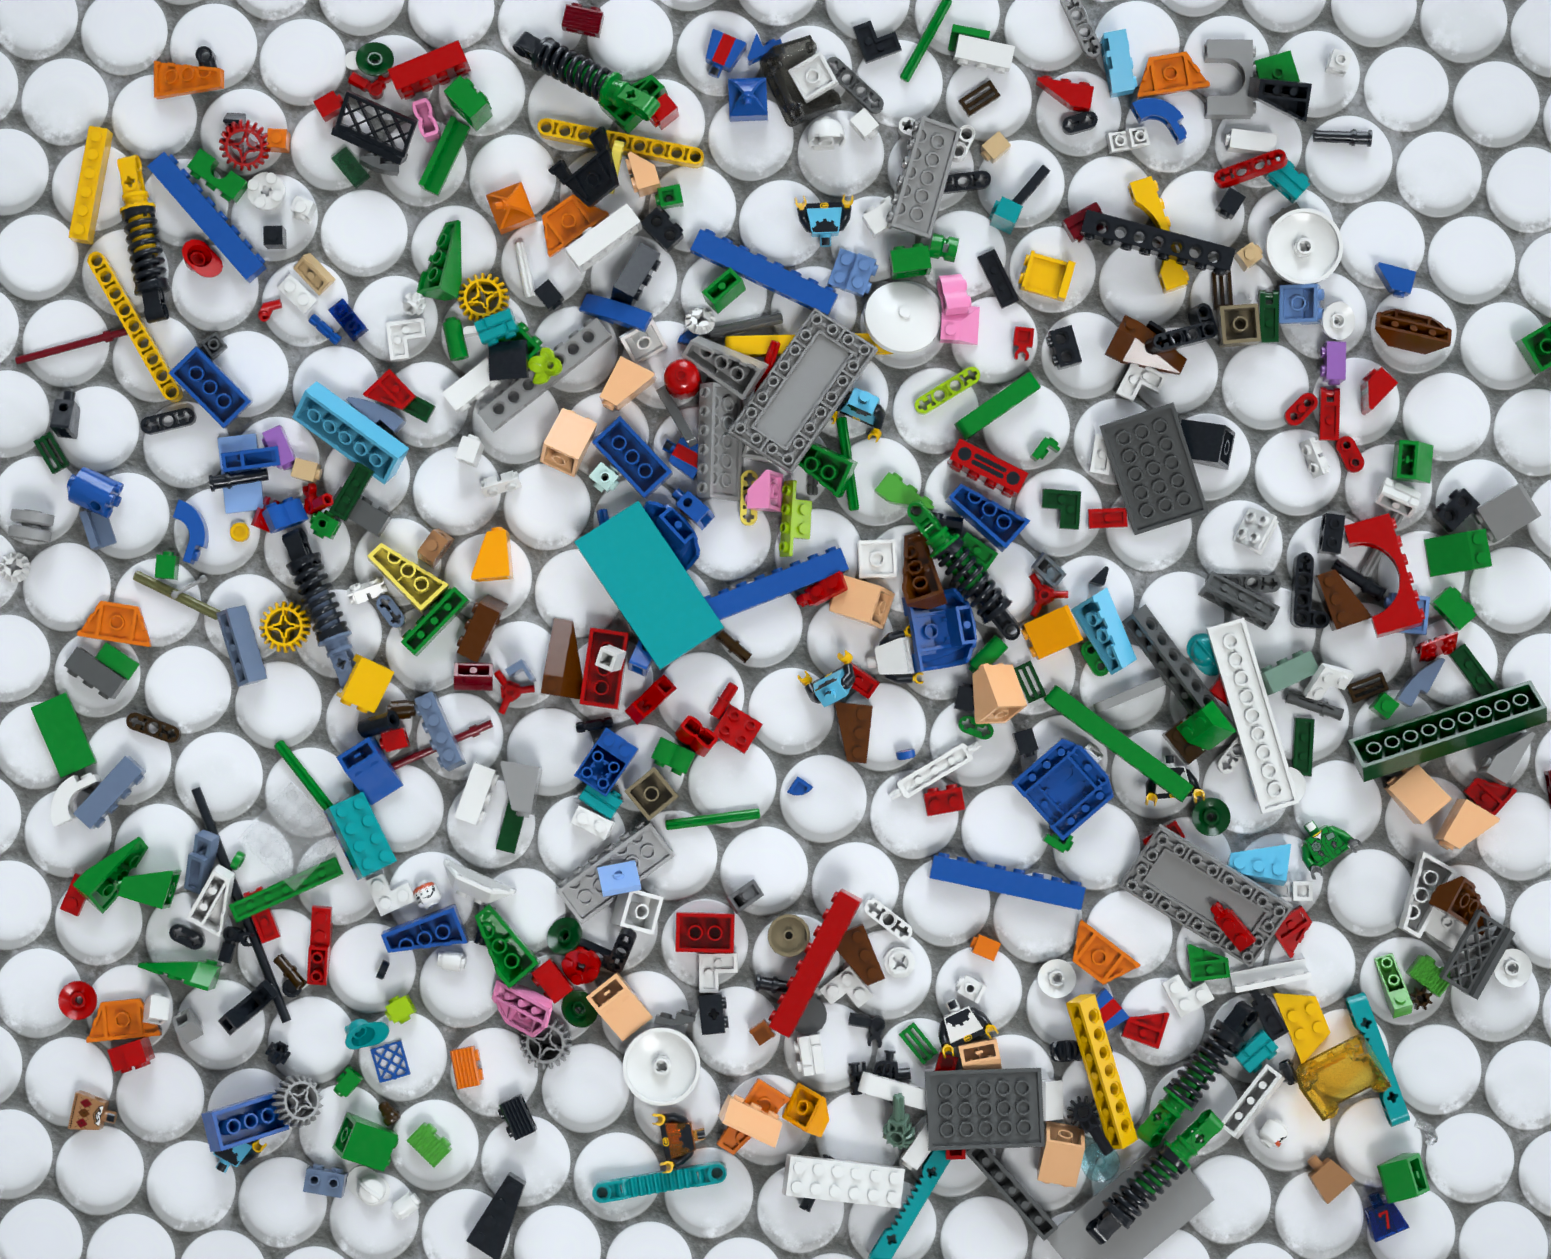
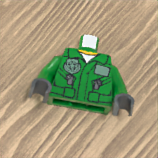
M1313 820L1303 826L1309 836L1302 840V861L1311 872L1313 880H1316L1314 873L1318 872L1323 876L1322 867L1348 850V846H1350L1354 853H1357L1356 849L1353 848L1354 845L1358 844L1362 847L1358 839H1354L1346 831L1335 826L1324 825L1318 828Z

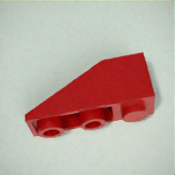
M1046 75L1037 78L1036 85L1069 110L1078 112L1090 111L1094 86H1090L1087 82L1071 83L1069 79L1053 80L1051 76Z

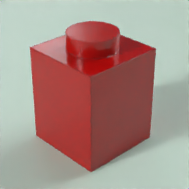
M331 91L313 102L324 121L327 122L339 115L344 100L340 94L336 96L334 91Z
M406 728L382 733V738L379 739L381 749H385L387 753L410 747Z

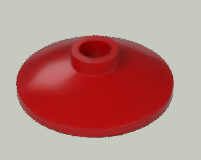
M71 982L64 986L59 994V1008L70 1019H85L94 1012L97 1006V994L94 988L86 982ZM78 996L83 999L81 1004L77 1002Z

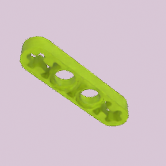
M968 367L922 395L914 404L915 411L920 415H925L975 385L980 379L979 370L975 367ZM969 371L971 373L975 372V380L973 381L972 379H968L965 382L968 385L964 386V382L960 378V376H962L964 379L969 375ZM952 381L960 383L961 388L958 391H953L950 388ZM936 391L944 393L945 397L942 401L935 400L934 393ZM930 395L931 401L935 405L932 406V403H929L926 406L927 410L924 411L923 408L919 409V402L922 401L923 403L929 401L927 396Z

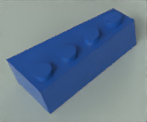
M960 484L945 501L1001 552L1010 545L1030 522L1029 519L1023 518L1014 511L998 505L999 503L983 497L982 494L963 484Z

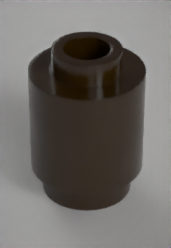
M391 701V705H387V711H395L399 720L411 719V717L416 716L415 701Z

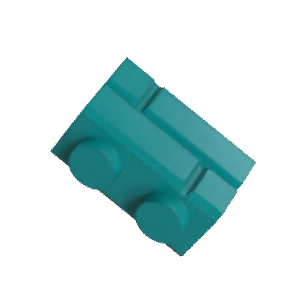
M1288 160L1285 167L1268 173L1265 179L1293 204L1308 188L1310 183L1308 182L1309 178L1304 173L1299 174L1294 169V164Z
M510 308L474 322L482 344H487L488 347L499 343L498 339L503 337L506 339L516 336V332L520 331Z
M589 785L585 787L578 798L609 820L613 818L623 803V800L620 799L622 795L614 789L605 797Z
M1260 1029L1246 1041L1247 1043L1238 1052L1235 1051L1234 1058L1248 1073L1252 1071L1256 1073L1262 1068L1263 1065L1261 1063L1265 1059L1270 1060L1277 1054L1278 1046L1265 1031Z

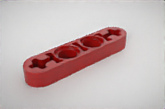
M1273 150L1220 169L1215 173L1214 180L1219 188L1225 189L1286 166L1288 159L1283 150ZM1260 162L1265 163L1263 168H1255L1256 164ZM1240 169H1246V170H1247L1244 175H1242V176H1238V175H1237V172H1238Z

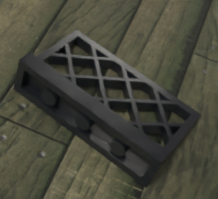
M348 90L346 91L336 125L333 127L331 135L401 165L407 159V152L418 121ZM350 97L357 100L358 108L351 109L348 103ZM365 107H374L377 115L369 118ZM361 109L365 120L357 122L353 112ZM386 113L391 115L394 123L386 125L382 115ZM348 114L354 123L350 126L342 123L343 117ZM376 117L379 118L382 128L377 130L374 129L370 121ZM403 121L411 124L410 130L403 133L399 124ZM364 122H367L371 130L367 134L362 132L359 126ZM396 125L400 135L392 138L388 127ZM384 129L388 140H379L376 132ZM401 137L405 144L403 150L397 148L393 140Z

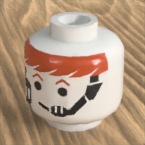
M423 880L416 884L417 888L414 889L413 895L420 908L429 910L439 905L441 894L435 882Z
M1276 1118L1274 1120L1268 1119L1259 1131V1135L1262 1138L1261 1143L1268 1148H1271V1146L1280 1147L1288 1136L1286 1130L1288 1127Z

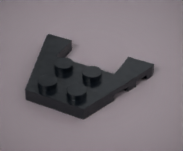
M599 127L588 136L597 154L575 173H571L564 160H559L548 169L552 175L560 179L559 181L569 187L572 193L588 207L596 205L619 186L605 127Z

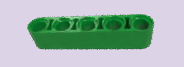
M1028 372L954 425L964 440H967L1035 393L1041 386L1033 374Z

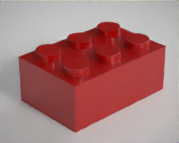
M676 913L675 952L734 953L735 913Z

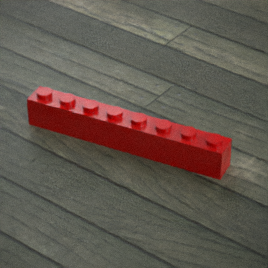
M845 889L834 893L831 902H833L831 908L825 910L822 919H824L822 925H818L813 933V936H815L812 943L809 942L806 946L804 960H799L795 967V970H797L795 977H790L786 985L788 987L786 994L782 993L777 1002L780 1006L777 1011L773 1010L768 1019L771 1021L769 1025L771 1029L788 1038L792 1036L863 899Z

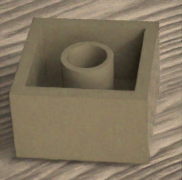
M1258 303L1219 306L1216 313L1220 348L1258 345L1261 342Z
M653 767L624 791L648 821L652 820L679 797L656 767Z

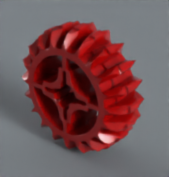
M240 119L238 124L233 121L231 126L227 125L225 127L226 131H222L221 136L223 138L219 139V143L223 145L219 147V150L225 151L222 153V157H228L227 164L231 163V161L234 162L233 168L240 165L241 171H243L244 166L247 167L248 171H251L252 166L258 169L259 164L263 165L265 163L264 159L269 158L268 153H266L271 151V149L266 147L269 145L266 139L268 134H262L263 126L259 129L256 128L257 122L252 126L250 125V120H247L246 124H244L243 120ZM244 132L242 138L230 139L235 133ZM250 133L258 139L260 144L251 139ZM245 138H246V143H247L246 145H247L248 147L246 148V150H245V152H244L243 142H244V140H245ZM231 146L239 151L240 157L232 151ZM260 151L257 156L246 159L249 152Z

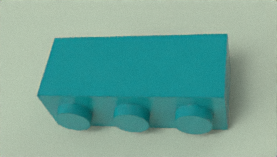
M1002 196L1000 202L996 200L991 210L989 219L992 221L990 225L1011 235L1023 206Z

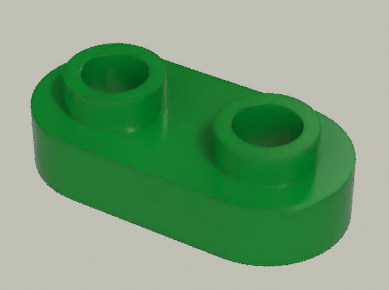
M1091 642L1083 643L1080 653L1092 673L1096 676L1106 675L1109 671L1096 650L1094 649L1093 654L1087 652L1088 647H1093ZM1099 663L1104 665L1103 670L1098 669L1097 665Z

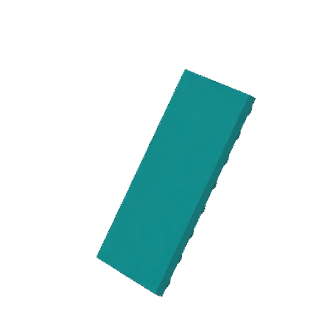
M639 501L574 542L659 670L724 629V626Z

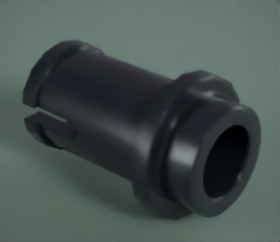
M1290 1059L1279 1063V1070H1282L1288 1085L1295 1084L1294 1081L1296 1083L1300 1081L1293 1068L1294 1064Z

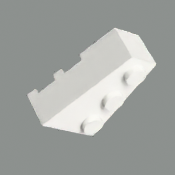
M218 864L212 871L186 919L221 937L226 928L235 873Z

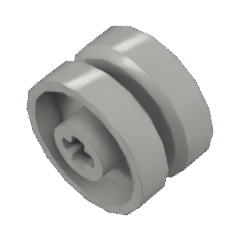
M12 509L10 519L14 522L22 523V526H9L7 536L50 543L52 533L49 530L40 529V526H53L55 516L35 510Z

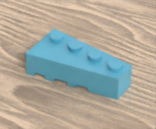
M1108 588L1103 589L1071 609L1074 617L1111 675L1137 660Z

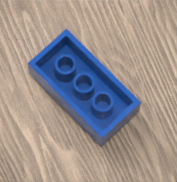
M197 346L169 372L225 429L253 403Z
M621 416L592 441L601 454L645 500L673 475V472Z
M270 1092L202 1113L210 1152L223 1151L289 1130V1125H284L283 1120L277 1119L279 1113H273L277 1108L271 1105L273 1102H276V1099L272 1098V1096L277 1094V1092Z

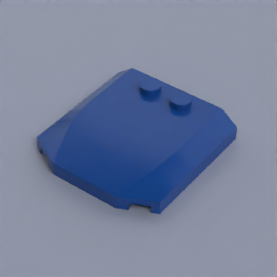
M1064 738L1059 740L1012 781L1014 787L1032 804L1062 841L1114 797L1108 774L1083 746Z

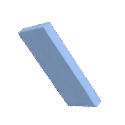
M256 433L218 438L221 475L225 474L223 472L221 453L258 449ZM260 468L231 471L228 473L236 474L246 471L260 470ZM262 481L235 485L231 489L223 488L226 514L257 511L258 507L262 509L264 507Z

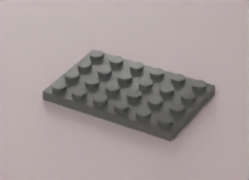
M1174 402L1099 426L1134 535L1209 512Z
M1041 1068L925 1071L928 1151L1045 1147Z

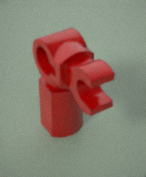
M352 72L348 79L349 84L363 92H369L370 97L375 100L382 98L386 84L392 81L389 74L388 77L378 76V79L371 83L369 79L356 72Z
M315 483L303 486V493L306 496L304 499L306 514H317L318 511H322L333 504L331 494L326 493L319 497L316 496L317 487Z

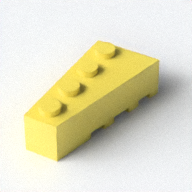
M382 543L367 555L368 560L421 614L449 589V584Z

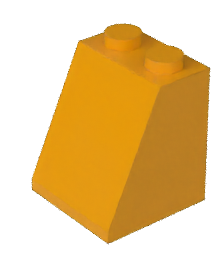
M503 527L491 528V531L486 532L471 574V580L474 582L514 579L510 533L503 529Z
M1068 605L1022 625L1021 633L1023 638L1029 640L1031 647H1028L1032 657H1036L1037 660L1083 640Z

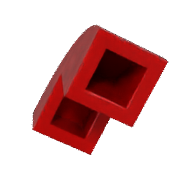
M663 675L636 699L625 712L638 725L677 688Z

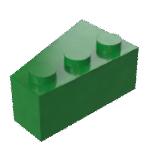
M652 74L631 85L656 99L664 93L668 95L665 86ZM598 102L601 110L627 134L643 120L621 107H615L612 103L609 106H603V104Z

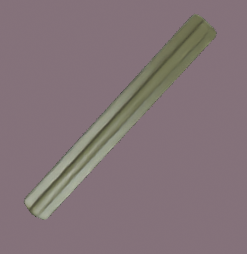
M140 571L135 572L133 576L134 581L214 620H218L216 613L221 612L220 610L185 593L179 594L174 599L171 597V593L173 591L177 592V589Z

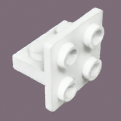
M1250 507L1233 541L1246 546L1258 555H1262L1279 523L1276 520L1277 516Z

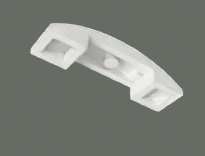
M1286 881L1284 886L1256 882L1285 901H1313L1312 881Z

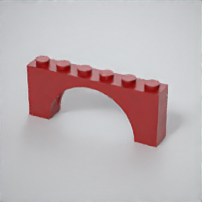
M1389 513L1344 526L1349 548L1365 546L1379 550L1393 562L1398 572L1399 590L1396 598L1386 610L1371 618L1377 638L1422 626V620L1425 619L1423 609L1418 608L1417 601H1420L1417 590L1413 591L1411 583H1414L1412 573L1407 572L1405 566L1408 565L1406 554H1402L1400 547L1403 546L1400 535L1396 536L1394 530L1397 528L1395 518H1391Z

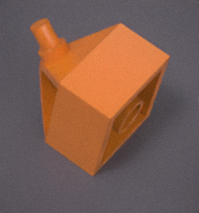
M522 182L486 195L501 235L537 222Z

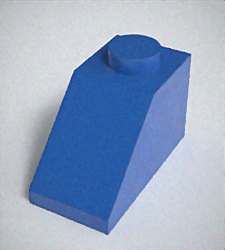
M1381 262L1375 265L1374 270L1389 293H1393V296L1397 298H1404L1411 294L1416 271Z

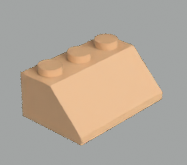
M728 1094L718 1114L721 1122L775 1148L782 1126L779 1115L772 1111L766 1113L761 1110V1106L753 1102L751 1105L744 1102L745 1099L739 1095L734 1094V1096Z

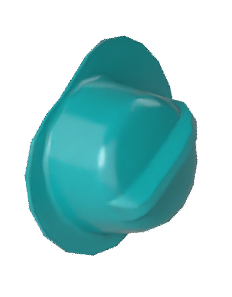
M1200 633L1192 636L1187 644V653L1190 659L1205 675H1218L1219 671L1208 634Z
M356 1019L344 1028L346 1033L345 1044L352 1050L380 1044L388 1037L389 1027L383 1022L369 1023L365 1019Z

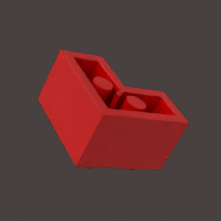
M149 1037L107 1050L114 1072L120 1070L121 1074L131 1071L132 1066L135 1069L151 1064L150 1060L155 1058Z

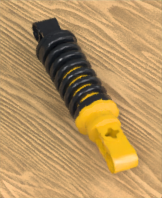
M136 154L119 158L117 166L123 188L122 201L125 206L120 208L122 222L126 225L124 227V232L127 234L125 240L129 244L127 251L131 254L129 262L133 264L131 272L135 274L133 276V282L135 283L134 295L142 296L144 315L149 324L169 319V311L164 293L170 291L171 287L168 278L159 277V275L166 273V268L157 267V265L163 264L165 259L163 257H156L163 252L161 247H156V245L161 243V239L154 237V235L159 233V229L152 226L158 222L154 218L156 205L148 202L149 193L145 190L142 163L139 156Z

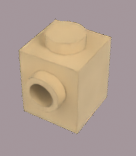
M1251 242L1236 252L1234 259L1245 272L1263 258V252L1257 244L1254 245Z

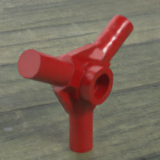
M1035 573L1029 576L1036 588L1034 590L1036 603L1030 612L1031 616L1036 618L1042 606L1049 604L1056 598H1068V591H1054L1051 587L1045 584L1042 585Z
M500 670L494 673V676L502 685L501 696L503 701L498 710L499 713L505 715L509 703L515 701L521 694L535 692L534 685L520 686L515 682L508 681Z

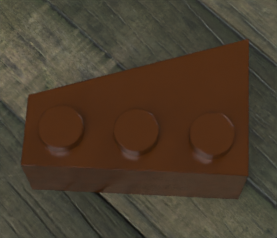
M1335 569L1313 577L1324 610L1330 617L1329 624L1332 631L1372 618L1371 614Z
M489 594L479 603L476 602L472 609L474 615L472 619H468L464 627L466 633L464 636L461 635L457 642L459 647L457 653L478 663L492 639L496 625L498 626L501 621L499 619L502 612L507 609L509 604Z
M835 702L834 705L846 761L866 764L873 706Z
M863 924L848 929L837 948L839 954L867 986L885 979Z

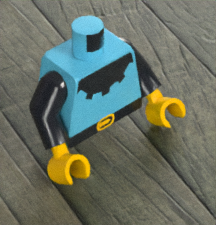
M844 194L842 202L807 203L805 196H803V202L798 203L795 197L794 201L798 207L799 222L805 231L811 233L812 237H820V247H830L831 236H838L839 232L845 229L850 220L854 196L852 195L850 201H846Z
M853 388L833 414L832 424L836 422L838 412L874 427L868 435V440L874 435L876 442H878L882 435L879 429H882L886 415L885 410L880 405V399L867 391Z
M846 650L844 656L841 653L837 655L844 665L811 683L812 677L807 671H804L806 673L805 678L802 679L799 675L797 676L798 680L805 686V690L812 702L821 703L824 707H827L848 695L855 682L853 666L850 664L853 656Z
M260 1139L230 1149L213 1152V1155L220 1158L216 1169L226 1173L230 1164L238 1167L240 1164L246 1165L257 1159L261 1151L267 1146V1143L261 1145L259 1143Z

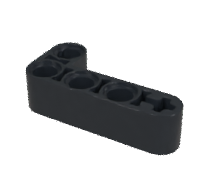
M1201 303L1190 309L1188 319L1191 326L1153 336L1145 342L1146 351L1151 355H1156L1203 343L1215 337L1218 329L1211 307L1206 303Z
M1307 552L1297 555L1293 561L1290 622L1296 628L1322 629L1329 624L1330 617L1324 611L1311 610L1314 558ZM1303 557L1308 562L1304 567L1303 563L1300 562V559H1303ZM1300 576H1304L1307 579L1305 586L1299 584L1298 578ZM1299 595L1305 597L1306 602L1304 605L1298 603L1297 597ZM1298 614H1302L1304 616L1305 620L1303 624H1299L1296 621V616ZM1317 615L1323 617L1324 622L1322 625H1318L1315 622Z

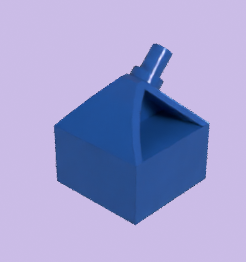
M766 77L728 79L730 122L768 120Z

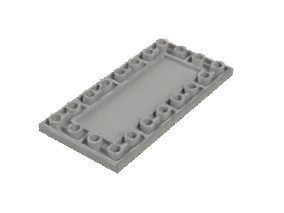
M814 308L733 423L728 434L792 475L870 363L878 348Z
M1161 824L1119 884L1120 888L1249 967H1252L1293 908V905ZM1217 901L1224 909H1232L1256 938L1253 944L1239 952L1213 919L1214 914L1210 908Z
M1164 1138L1157 1147L1150 1149L1058 1225V1229L1047 1240L1062 1259H1143L1215 1199L1194 1173L1188 1169L1182 1175L1179 1174L1178 1180L1170 1178L1172 1185L1170 1187L1163 1185L1164 1193L1160 1195L1156 1192L1157 1200L1155 1202L1145 1198L1149 1203V1208L1144 1209L1138 1205L1142 1211L1141 1216L1138 1217L1132 1212L1130 1213L1136 1219L1129 1226V1229L1121 1226L1102 1245H1099L1087 1233L1086 1226L1105 1209L1102 1201L1109 1197L1113 1200L1111 1197L1113 1192L1123 1196L1119 1191L1120 1185L1130 1189L1126 1182L1127 1178L1130 1177L1135 1180L1134 1172L1136 1170L1143 1172L1141 1165L1143 1163L1150 1165V1156L1158 1157L1156 1150L1163 1145L1166 1140Z

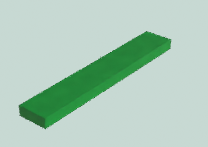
M333 857L230 904L229 907L237 923L343 875V871L337 858Z

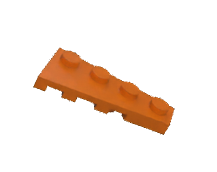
M154 61V98L156 99L224 89V70L221 68Z
M757 1078L745 1097L744 1102L750 1105L753 1102L761 1106V1110L766 1113L769 1111L777 1113L791 1098ZM727 1126L716 1144L734 1155L751 1137Z

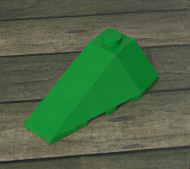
M137 837L87 869L78 877L73 886L103 914L118 897L117 885L119 880L127 877L131 869L137 867L148 846L140 837Z
M206 959V961L141 962L138 964L139 968L159 975L165 973L172 980L182 981L184 979L183 984L205 991L215 989L222 966L217 965V961L212 959Z

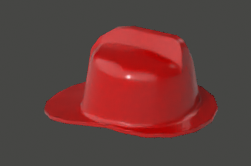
M192 239L183 245L182 256L186 266L191 271L206 278L218 276L222 272L223 264L221 259L205 242Z

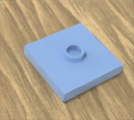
M635 860L597 867L603 897L641 890Z

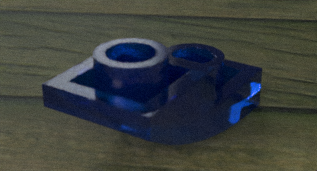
M343 298L328 309L353 342L369 331Z

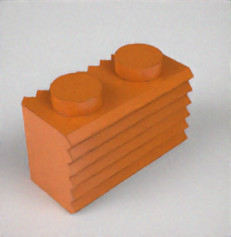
M474 1045L451 1050L450 1055L457 1090L481 1085V1080H484L482 1068L479 1069L478 1061H480L479 1050H475Z

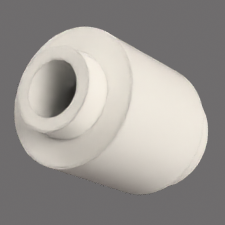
M440 951L437 966L445 970L460 972L461 968L465 969L467 957H464L462 952Z
M408 1192L393 1203L391 1211L398 1220L405 1219L420 1208L419 1203L421 1201L415 1193L411 1194Z

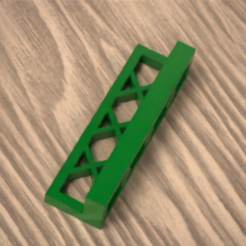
M454 116L450 117L419 182L421 189L436 196H439L471 129L469 126L458 122Z

